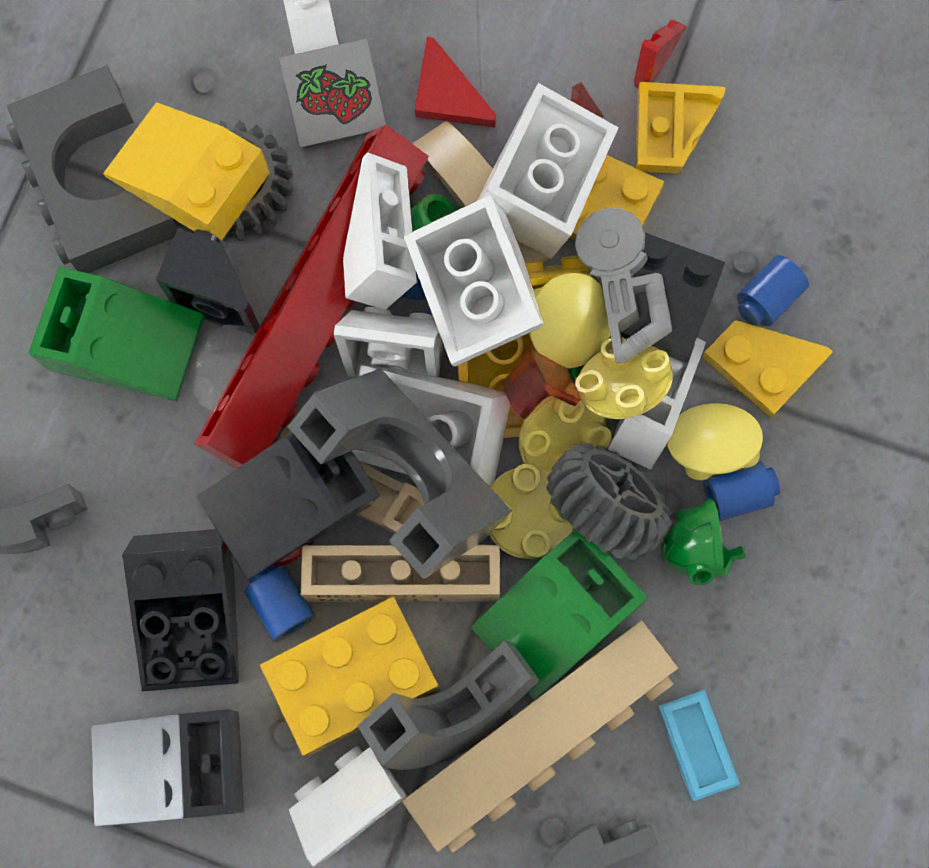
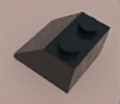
M177 229L156 277V281L169 301L204 314L205 321L254 337L260 324L221 240L204 230L196 229L194 233Z
M645 233V248L643 252L647 254L648 260L638 272L632 275V278L653 273L662 274L672 325V332L651 346L663 350L669 357L687 363L715 293L725 262ZM646 292L635 294L640 320L621 332V336L626 340L651 323Z

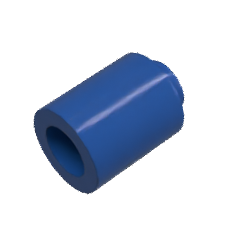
M777 255L737 294V300L740 304L738 311L751 325L758 326L761 324L770 327L809 288V281L804 272L793 261L784 256Z
M758 461L755 466L749 468H741L725 474H713L710 478L703 480L706 500L711 498L714 500L718 510L719 521L772 507L775 502L774 496L780 494V485L775 471L772 467L766 468L761 461Z
M272 565L248 580L250 585L245 589L244 593L274 642L294 634L315 618L314 612L301 595L300 589L285 566L275 569Z

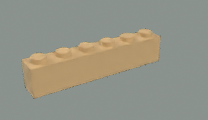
M641 620L405 798L402 803L437 852L447 845L450 851L454 853L476 836L471 826L488 815L492 822L496 821L516 805L511 796L527 784L533 792L556 775V772L551 767L552 764L566 754L574 761L596 744L590 735L605 724L613 731L635 714L630 707L632 703L644 694L651 702L670 688L674 683L668 676L676 671L678 667Z

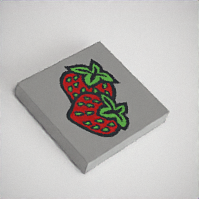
M367 38L279 57L300 147L371 132L386 124Z

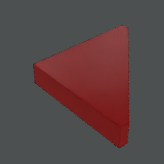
M673 19L669 21L667 26L661 27L653 33L650 41L644 39L633 81L635 82L634 86L639 87L640 82L654 83L687 26Z
M427 37L414 109L415 117L495 128V112L434 37Z

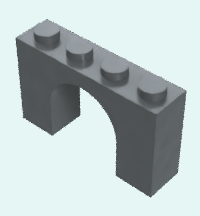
M108 65L6 105L13 123L6 125L16 148L18 150L24 148L28 160L22 162V167L32 187L39 186L43 199L38 200L37 204L47 225L51 226L54 224L59 237L53 239V244L64 265L71 263L77 271L90 273L174 238L177 229H179L175 219L129 191L101 200L82 199L66 191L64 182L65 170L74 152L94 138L134 123Z
M381 368L315 392L288 426L320 464L352 450H369L390 459L410 476L421 493L424 505L416 509L389 541L423 579L483 542L512 511Z

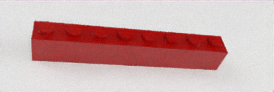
M386 124L367 134L194 445L236 469L272 446L280 428H285L292 421L298 409V404L295 401L303 387H308L317 376L320 369V364L317 363V360L323 349L330 347L335 341V325L339 322L345 309L351 308L356 303V301L345 297L343 256L362 158L367 153H371L406 166L409 195L417 190L424 179L425 172L422 171V168L429 156Z

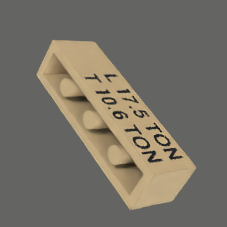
M393 545L302 546L301 595L307 602H383L393 596L396 602H497L500 598V545H476L425 579L418 574Z

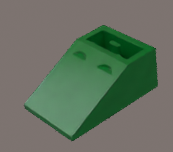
M58 267L28 354L51 372L177 402L205 315L102 276Z
M572 531L470 628L491 652L504 640L515 645L540 680L527 692L535 701L639 608L648 597L607 552H601L598 545L593 542L586 543V539L582 534Z

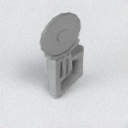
M605 208L592 213L582 222L576 232L575 249L580 261L588 269L592 270L590 273L591 278L602 282L616 364L630 361L636 355L642 353L643 350L649 348L650 345L655 344L671 333L672 325L662 274L653 273L632 278V275L638 272L648 260L647 254L643 252L645 248V231L640 220L631 212L621 208ZM646 292L651 323L622 342L621 332L640 320L635 294Z

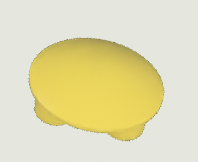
M566 273L551 279L543 287L533 290L544 326L530 332L529 336L536 355L540 360L561 368H575L585 365L594 355L601 351L602 343L609 339L610 329L603 287L600 283L584 274Z
M609 338L602 343L601 351L584 365L575 381L580 400L589 411L604 418L625 419L651 410L664 399L673 381V370L667 353L651 345L630 361L616 364L612 341Z
M560 392L540 401L526 416L519 434V451L525 464L534 465L539 472L540 469L545 468L551 473V468L565 451L570 450L574 444L582 445L585 442L592 444L594 447L600 445L606 449L611 441V432L606 427V419L589 411L580 400L578 392Z
M710 403L692 407L679 415L672 436L667 442V447L671 456L680 465L685 467L686 474L690 478L706 480L713 474H725L741 468L755 466L760 458L763 435L757 420L745 410L728 404Z
M522 464L503 473L490 487L512 510L489 534L496 545H500V549L509 555L521 559H541L572 532L573 526L567 520L560 518V509L554 507L550 502L552 496L546 489L549 483L547 477L550 474L548 469L538 470L532 464Z

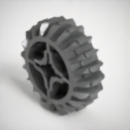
M221 120L219 125L228 129L227 124ZM239 120L234 129L230 131L262 150L270 174L257 192L259 193L250 200L222 239L224 241L228 239L231 231H235L238 239L244 241L246 236L245 230L253 228L256 234L261 235L263 229L260 223L264 220L276 225L277 217L273 210L286 211L288 204L284 197L290 196L293 193L292 183L288 181L292 179L293 171L291 165L287 163L288 157L285 149L282 147L277 148V140L272 134L264 137L262 129L257 124L247 132L245 124Z
M585 442L582 445L574 444L552 466V471L547 477L549 483L546 487L548 493L552 496L550 502L554 507L560 509V518L567 520L573 526L572 531L582 534L586 539V543L593 542L598 545L601 552L611 551L617 558L622 559L625 556L635 561L639 556L645 557L650 551H654L667 534V530L672 522L669 517L671 511L665 504L666 499L664 495L656 491V484L650 482L644 476V471L637 470L632 466L631 461L627 462L620 458L617 452L610 453L603 446L597 445L594 447L592 444Z

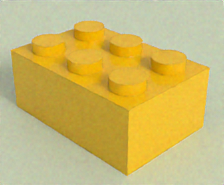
M394 596L260 664L302 755L308 757L360 731L358 725L392 693L410 698H423L440 689Z

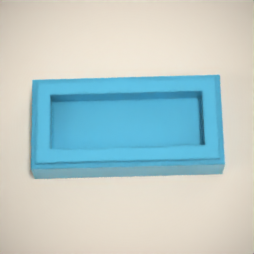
M705 690L657 706L691 801H696L740 785Z

